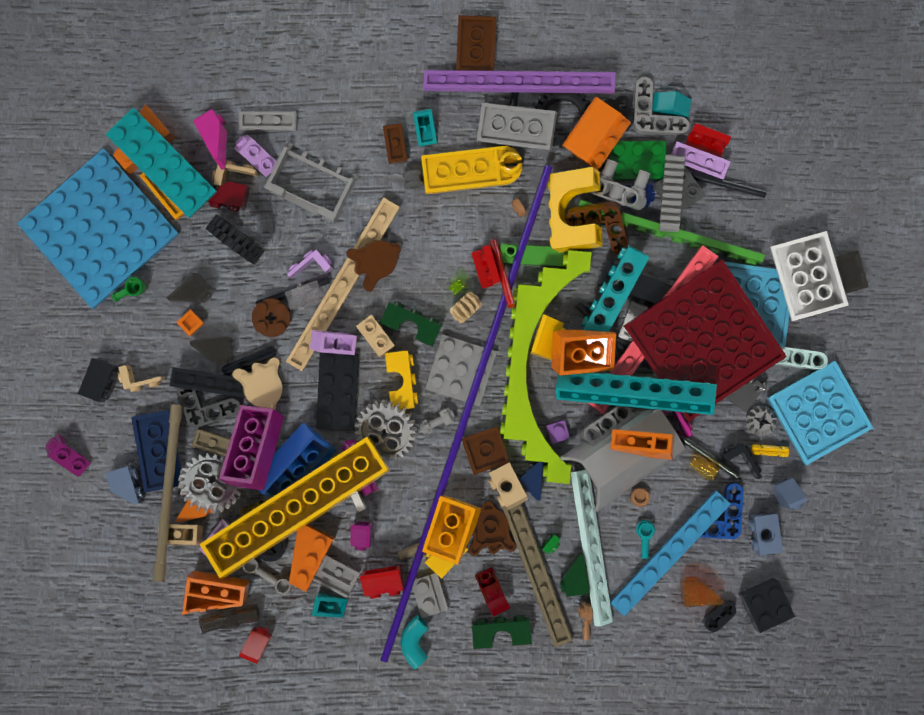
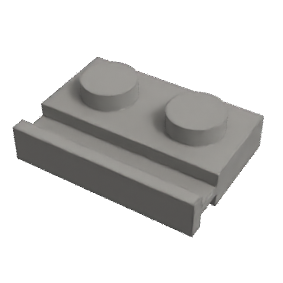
M326 554L313 581L348 598L360 572Z
M436 573L415 579L413 591L421 618L448 610L442 585Z

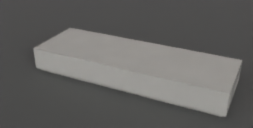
M239 111V131H297V112Z

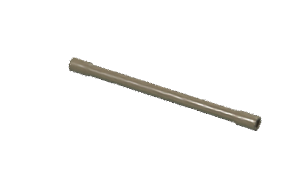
M173 404L170 407L168 446L156 561L154 563L152 581L165 582L166 553L182 405Z

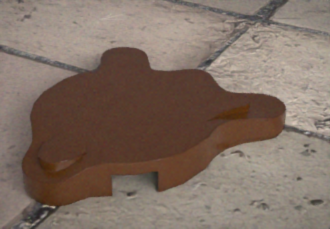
M373 240L362 248H349L347 250L346 256L355 262L354 272L358 275L365 274L363 288L366 291H372L380 279L387 277L394 271L401 247L397 243Z
M491 501L484 502L473 531V541L468 549V553L476 556L483 547H488L490 554H495L500 549H505L509 552L515 551L516 543L509 535V524L506 516Z

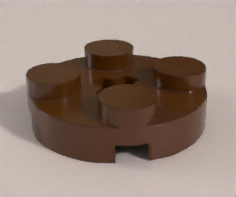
M275 298L264 299L256 305L252 312V323L255 330L267 337H276L284 333L291 321L288 307L282 301ZM270 312L273 313V316L277 317L276 320H273V323L266 319Z

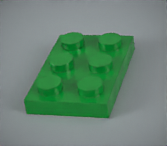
M618 141L608 155L609 160L618 163L612 178L613 181L636 180L639 170L650 173L649 180L663 179L666 141Z

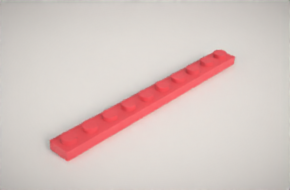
M701 245L663 298L711 267L718 256ZM633 340L614 364V370L609 371V374L632 376L643 361L644 356ZM588 403L602 414H604L607 408L610 406L606 404Z

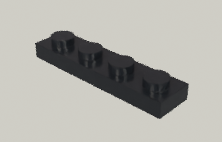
M172 367L169 387L246 398L242 384L233 376Z

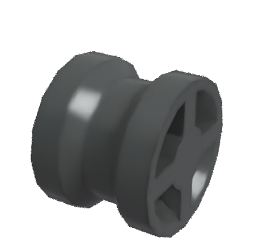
M410 170L402 173L405 179V189H416L423 186V182L420 180L421 170Z

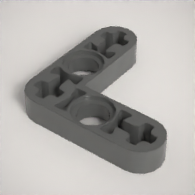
M176 388L187 423L194 428L235 416L239 412L240 405H242L238 399L232 398L202 407L198 391L193 390V392L183 394V391H186V389ZM189 395L195 398L193 406L186 404L185 400ZM230 402L237 404L235 412L227 410L225 411L227 415L224 416L223 408L231 406ZM198 407L199 410H195L196 416L201 417V419L198 420L199 424H197L196 422H192V419L194 418V413H189L188 409H195ZM214 407L220 413L215 419L209 414L210 410Z

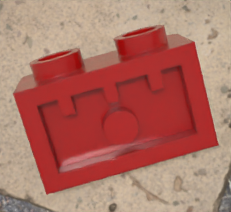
M695 123L689 132L685 144L721 157L724 148L729 144L732 136Z
M490 245L483 246L482 250L472 252L471 255L481 288L485 289L500 284L501 280Z

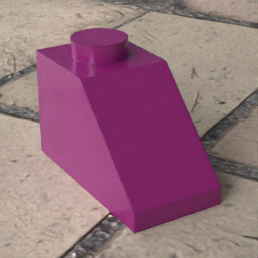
M354 521L350 527V546H354L355 550L366 551L367 548H370L373 523Z

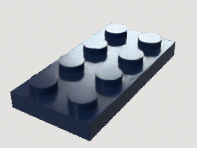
M170 410L131 417L144 493L163 489ZM178 447L173 487H178L180 482L178 478L181 475Z

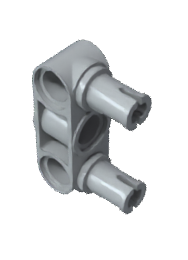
M607 159L600 175V191L592 193L610 202H616L621 206H627L635 210L642 209L646 205L645 188L651 174L639 170L634 186L630 188L613 181L612 178L618 163ZM636 196V201L633 203V198Z

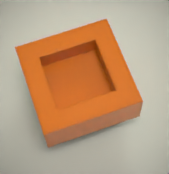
M191 309L176 322L190 337L205 324Z

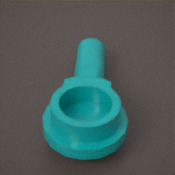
M641 520L636 525V533L641 538V558L649 559V540L655 533V526L649 520Z

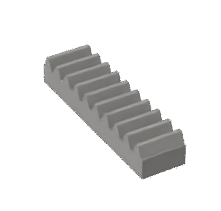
M665 155L659 231L679 232L685 156Z

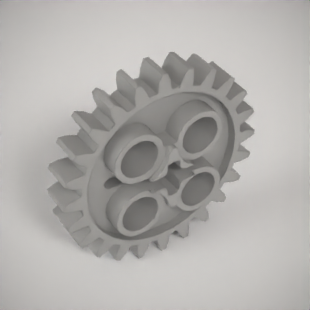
M382 400L380 405L377 401L373 403V406L368 404L366 409L363 408L360 412L361 414L358 415V421L355 423L357 427L355 434H359L356 440L361 441L365 437H369L382 458L385 456L386 460L389 461L392 456L394 460H397L398 456L404 457L405 452L409 453L410 447H413L415 443L413 440L417 437L414 434L417 428L412 426L416 421L409 420L412 414H405L406 407L400 410L399 403L393 406V402L390 401L386 405L385 400ZM374 417H378L381 422L376 421ZM393 422H398L400 427L395 426ZM372 435H376L378 439L373 438ZM390 439H394L397 444L392 443Z
M207 453L205 458L199 455L197 460L192 458L190 463L186 462L178 478V481H180L178 488H181L180 495H186L184 502L191 501L190 507L197 505V511L204 508V513H207L208 509H211L212 513L215 514L216 509L222 513L224 507L230 509L231 504L234 505L241 494L242 487L230 486L219 480L224 456L219 460L216 454H214L213 458H210ZM212 493L218 494L219 497H215Z

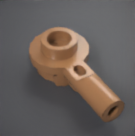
M584 601L581 602V606H578V614L580 618H583V640H590V625L593 612L591 604Z

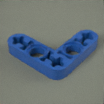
M729 483L724 489V498L727 501L728 499L733 500V495L729 493V490H732L733 486L738 490V494L734 495V500H738V503L729 502L730 506L734 505L737 507V514L730 516L727 508L723 512V520H715L714 522L718 528L717 532L709 534L708 530H706L700 537L736 539L741 535L744 492L739 484ZM727 518L737 520V523L733 522V528H736V532H733L732 535L727 532V528H731V522H727Z

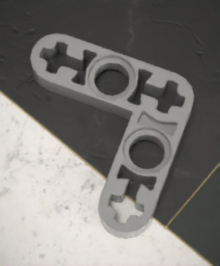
M641 77L635 84L634 130L641 134L678 136L685 134L689 129V121L685 117L652 115L653 82L648 77ZM643 82H645L646 86H649L645 90V96H641L643 89L639 87ZM639 101H646L648 108L646 110L639 109ZM640 120H644V123L650 124L651 120H653L652 129H650L651 125H645L644 128H641L637 123ZM658 120H663L666 123L664 130H659L656 127ZM670 121H672L671 125H677L678 122H681V125L685 126L681 131L675 126H672L671 130H669Z

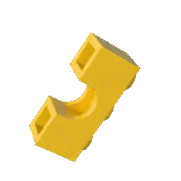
M409 351L385 353L387 373H400L404 380L403 386L399 390L389 392L390 401L393 402V406L399 403L400 410L405 407L407 409L415 408V404H418L417 392L413 393V385H416L415 373L411 374V366H414L413 354L409 355Z

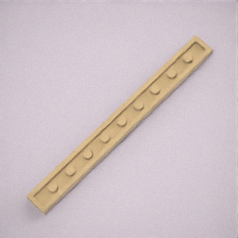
M383 197L356 242L354 249L362 248L373 240H382L400 207ZM346 259L287 358L286 362L295 368L304 371L315 352L310 349L312 330L328 331L360 275L354 272L355 262L353 260Z

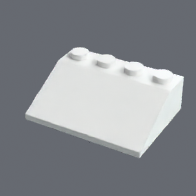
M827 231L770 247L791 321L848 306Z

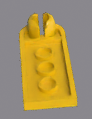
M509 146L421 156L426 194L509 185L520 177L522 171L521 156L514 148ZM518 163L517 166L505 167V164Z

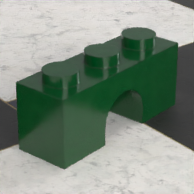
M394 301V303L389 302L380 324L398 332L404 322H414L418 327L415 340L433 347L442 328V325L439 324L440 321L433 317L426 319L422 317L421 312L415 309L408 311L404 309V304Z
M515 615L513 619H506L505 616L495 617L491 621H487L486 618L475 619V622H471L474 649L493 648V636L499 631H506L510 634L512 646L532 644L530 619L525 617V615Z

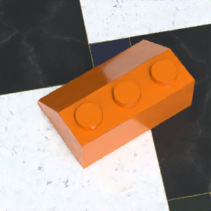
M595 96L562 146L583 163L599 170L631 122L620 112Z

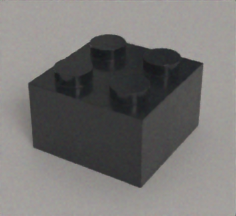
M774 578L739 593V597L752 625L759 633L795 617L780 582Z

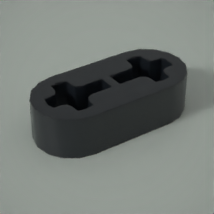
M729 600L719 602L703 618L705 628L711 632L720 630L736 614L735 605ZM724 605L730 606V613L724 612L720 615L724 611L722 608ZM717 617H719V618L715 621L716 626H712V625L708 626V625L710 624V622H709V619H710V618L713 619V620H715Z

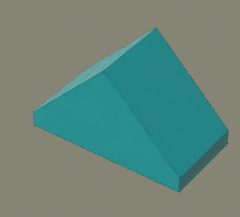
M677 91L656 92L653 96L652 112L670 116H681L688 119L692 99Z
M432 109L412 112L418 146L436 144L437 139Z
M318 592L311 615L343 618L348 599Z

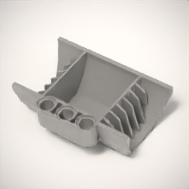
M615 406L584 427L579 433V438L582 442L559 457L561 461L573 460L582 463L597 487L595 512L601 510L670 461L611 450L612 429L673 434V458L685 450L678 434L662 410ZM618 409H621L624 412L623 418H620L618 416ZM604 419L609 423L608 429L602 426ZM588 430L594 434L592 440L587 438L586 433Z

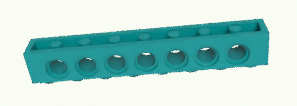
M591 372L570 375L558 374L555 389L556 400L714 415L717 384Z

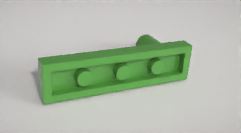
M501 244L500 253L503 264L513 263L518 245ZM527 245L520 265L566 268V266L562 265L563 255H567V252L559 253L548 246Z

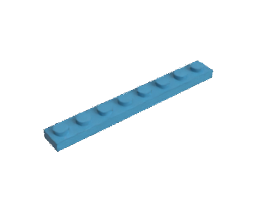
M715 490L615 595L610 603L625 616L731 504Z

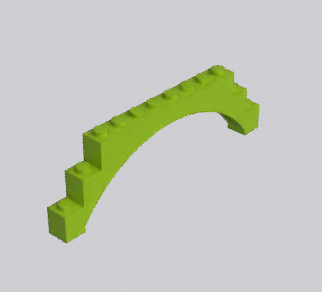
M568 250L567 255H563L562 266H566V269L543 267V271L538 274V283H541V286L518 284V289H514L513 299L517 300L516 308H512L511 319H515L514 327H510L509 338L513 339V345L508 347V357L511 358V365H507L506 377H509V385L505 384L504 396H508L507 404L503 403L502 415H506L505 423L501 422L500 434H504V439L526 441V444H522L521 454L525 456V460L547 462V465L543 466V477H546V482L570 484L571 463H565L560 460L559 456L545 440L533 416L526 384V362L529 345L537 323L552 299L570 281L582 273L590 272L592 252Z

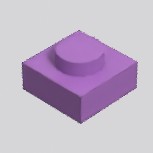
M565 420L546 425L551 444L570 439Z

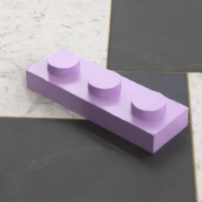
M676 141L671 155L685 156V166L720 179H724L731 162Z

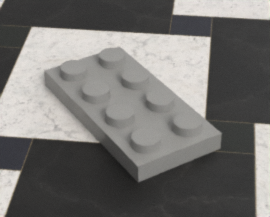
M482 103L477 141L552 151L557 112Z

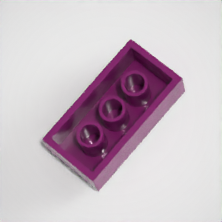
M240 405L219 480L230 486L264 491L284 420L282 414L271 408Z

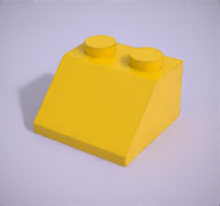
M543 314L540 318L529 354L552 360L553 331L566 330V328H563L564 323Z

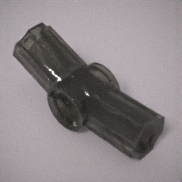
M257 604L224 608L218 612L199 616L201 633L218 629H231L240 626V624L259 621V607Z

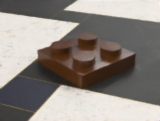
M498 426L462 438L473 475L510 462Z

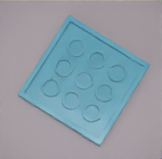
M725 262L781 347H785L790 314L777 270Z
M836 361L830 362L823 369H818L767 397L804 465L810 464L873 429Z

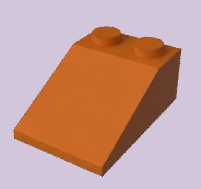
M587 330L553 331L551 368L559 375L614 370L616 333Z

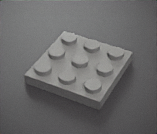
M442 334L425 389L466 402L484 347ZM491 351L474 405H481L497 351Z

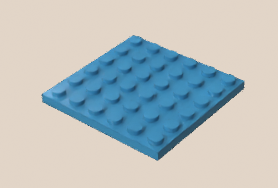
M104 148L17 223L92 309L100 305L179 235V232Z

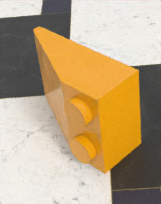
M440 496L422 552L459 565L476 527L482 508L449 496Z

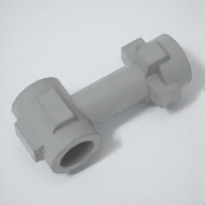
M448 407L439 412V417L429 422L427 420L422 421L419 426L423 434L432 433V429L442 423L447 426L456 421L453 411H450Z

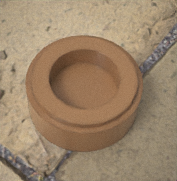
M518 198L511 201V205L519 218L527 215Z
M637 487L630 493V501L637 507L646 506L650 500L649 492L644 488Z

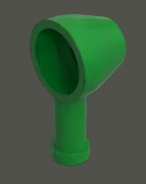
M131 277L126 281L124 289L112 293V299L118 302L127 295L140 296L146 292L147 285L140 278Z

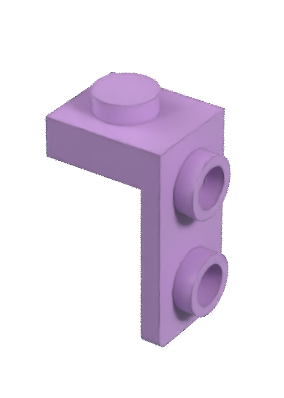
M246 134L236 141L234 149L265 177L273 171L277 161L254 139Z
M311 250L304 255V260L301 263H295L289 268L290 272L287 275L293 279L314 260L328 274L333 270L330 266L332 261L326 254L322 256L317 250L314 252Z

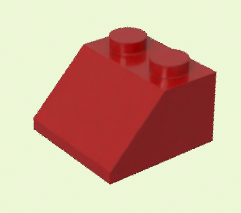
M401 565L365 570L360 575L365 597L370 596V599L382 597L381 594L389 593V596L401 594L400 591L404 590Z

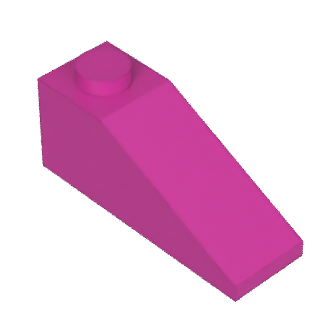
M213 109L194 119L193 122L212 157L223 170L226 165L227 131L223 125L226 122L221 114L216 115Z

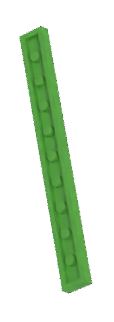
M580 200L578 207L592 205L593 203ZM609 209V212L615 214L612 209ZM596 211L588 212V215L590 217L591 215L598 217V213ZM622 212L626 228L628 226L634 227L635 231L640 233H646L647 231L654 233L653 236L664 239V237H668L677 244L685 242L694 249H699L703 245L716 255L722 253L731 260L742 259L745 260V264L752 266L762 263L765 257L764 254L680 229L679 232L659 231L660 223Z

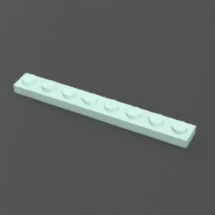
M586 469L571 472L594 625L601 627L612 623L613 618L597 517L594 510L595 504L591 479Z

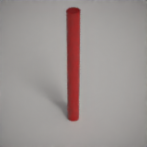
M492 239L490 240V246L508 308L515 307V302L497 240Z

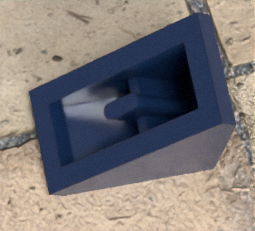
M537 461L518 480L536 500L541 501L543 462Z

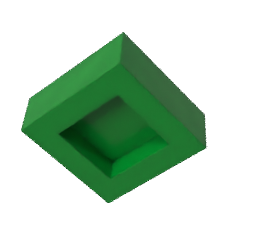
M553 533L542 545V550L547 554L550 552L554 553L560 546L558 542L561 539Z

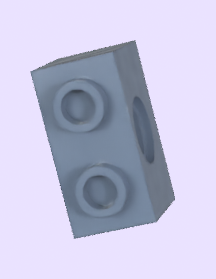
M769 512L750 515L751 520L748 521L750 532L753 533V539H751L752 550L760 556L783 553L778 514ZM767 529L768 536L765 539H762L761 532L762 530Z

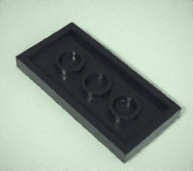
M320 352L316 429L355 430L359 354L349 355Z

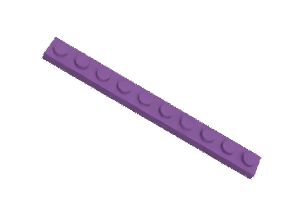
M424 70L423 89L424 91L615 94L616 72Z

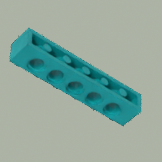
M630 245L626 249H621L617 257L620 261L617 266L613 264L608 274L611 277L608 283L604 282L599 290L602 294L599 300L595 299L590 307L593 311L589 317L585 316L581 324L582 330L610 331L649 259L648 254ZM631 263L633 265L632 271H623V264ZM621 280L624 286L621 289H616L613 287V282ZM612 297L615 303L612 306H607L604 304V299ZM597 314H602L606 319L604 322L599 323L594 317Z

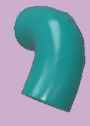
M416 615L403 629L400 640L402 654L414 670L428 658V655L421 649L419 642L420 638L429 630V626L419 615Z

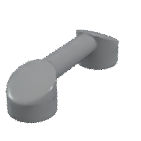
M256 559L242 566L246 573H256L275 585V589L279 594H287L291 589L289 580L275 577L261 568Z

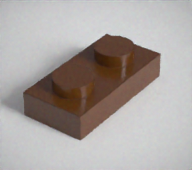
M402 123L383 126L388 164L408 162Z

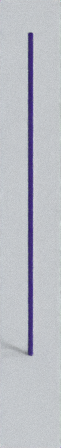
M548 165L544 167L508 275L511 291L552 171V167ZM504 292L502 293L380 659L383 662H388L424 555L422 550L439 498L444 495L507 306Z

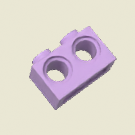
M312 330L310 349L324 353L355 355L357 336L348 333Z

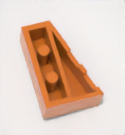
M192 571L187 577L182 615L197 611L204 612L210 609L243 606L248 596L250 580L230 576L219 578L217 574Z

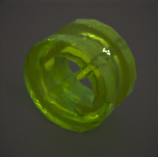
M462 278L448 287L449 290L453 291V296L467 287L466 284L462 283Z

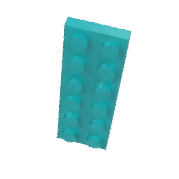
M132 108L105 134L188 218L195 215L217 193L135 108Z

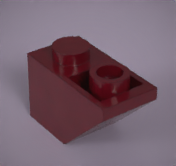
M228 181L215 189L217 193L207 202L213 208L220 209L221 206L228 207L229 211H245L250 188L247 185Z
M492 567L475 575L485 602L493 616L511 609Z

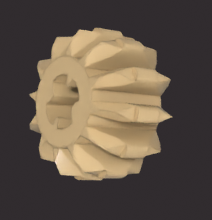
M468 292L450 309V313L459 323H464L481 307L482 302L476 294Z

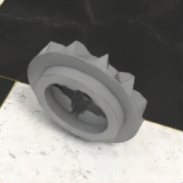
M755 406L746 416V425L754 435L766 436L772 433L777 426V417L769 407ZM764 415V420L769 423L760 426V422L754 418H761Z

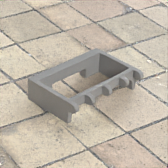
M289 143L287 148H283L264 188L276 196L336 223L358 175L354 174L352 178L348 179L340 175L343 170L341 167H338L335 173L323 167L326 162L325 159L322 158L319 164L306 159L308 151L305 150L302 156L291 151L293 144ZM288 156L347 183L333 212L275 185Z

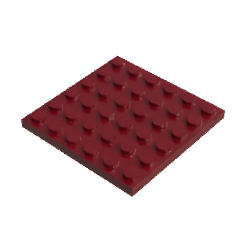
M722 259L623 325L659 379L717 384L715 404L787 357ZM682 412L688 422L700 415Z

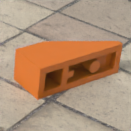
M612 429L610 449L649 458L673 460L674 437L673 434Z

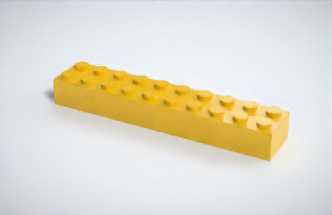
M365 437L200 543V546L219 578L226 577L388 473L390 469L371 439Z

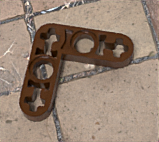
M605 202L573 207L568 210L565 221L569 226L605 223L611 249L615 254L619 255L621 249H626L629 245L622 209L618 203ZM609 209H612L615 214L609 212ZM596 211L598 213V217L591 218L588 215V212ZM575 215V217H578V219L574 220V218L571 216ZM619 225L622 230L614 232L611 226ZM618 238H620V243L623 245L622 248L617 245Z

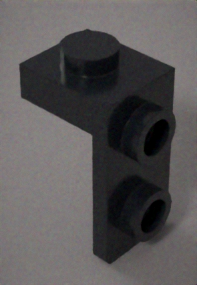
M738 443L734 446L730 444L723 448L724 452L719 454L721 459L726 462L741 454L755 479L762 478L760 474L762 470L757 462H753L751 458L752 452L747 445L744 446V444Z

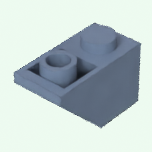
M133 465L105 473L112 493L133 504L144 502V492L142 487H139L137 481L139 479L138 471Z
M786 477L770 484L780 506L796 510L803 507V503L808 501L796 481L791 477Z

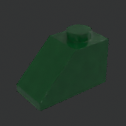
M582 552L575 556L562 574L563 580L560 581L561 592H565L566 597L590 594Z

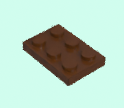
M458 15L456 71H494L496 17Z

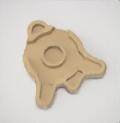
M271 358L265 365L253 363L251 373L242 369H235L232 373V376L242 384L246 399L254 406L276 409V404L281 397L283 388L278 376V366L280 363L277 358Z

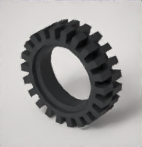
M544 93L535 109L548 110L555 102L568 101L578 108L582 117L591 102L589 99L586 100L584 93L582 95L580 93ZM554 131L552 146L563 148L564 146L562 145L570 133L560 134Z
M217 214L206 227V230L213 234V236L252 264H256L265 252L262 247Z

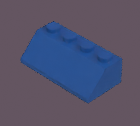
M303 422L274 454L264 491L259 490L260 493L269 498L274 497L325 464L337 450L318 432Z

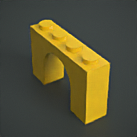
M594 167L550 174L548 189L550 191L549 208L551 210V218L549 219V225L552 231V236L550 237L552 249L561 253L568 252V250L575 251L603 247L602 228L596 224L569 226L565 221L566 207L573 197L582 193L600 191V172Z

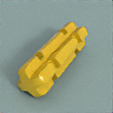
M752 444L750 448L753 455L789 456V447L760 446Z

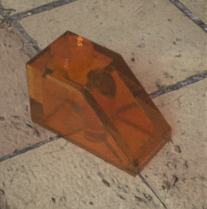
M689 576L685 577V580H680L681 603L685 607L724 604V600L704 582L697 579V577Z

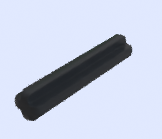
M269 346L222 366V373L227 376L231 375L235 369L243 370L252 366L253 363H259L275 356L276 351L273 346Z

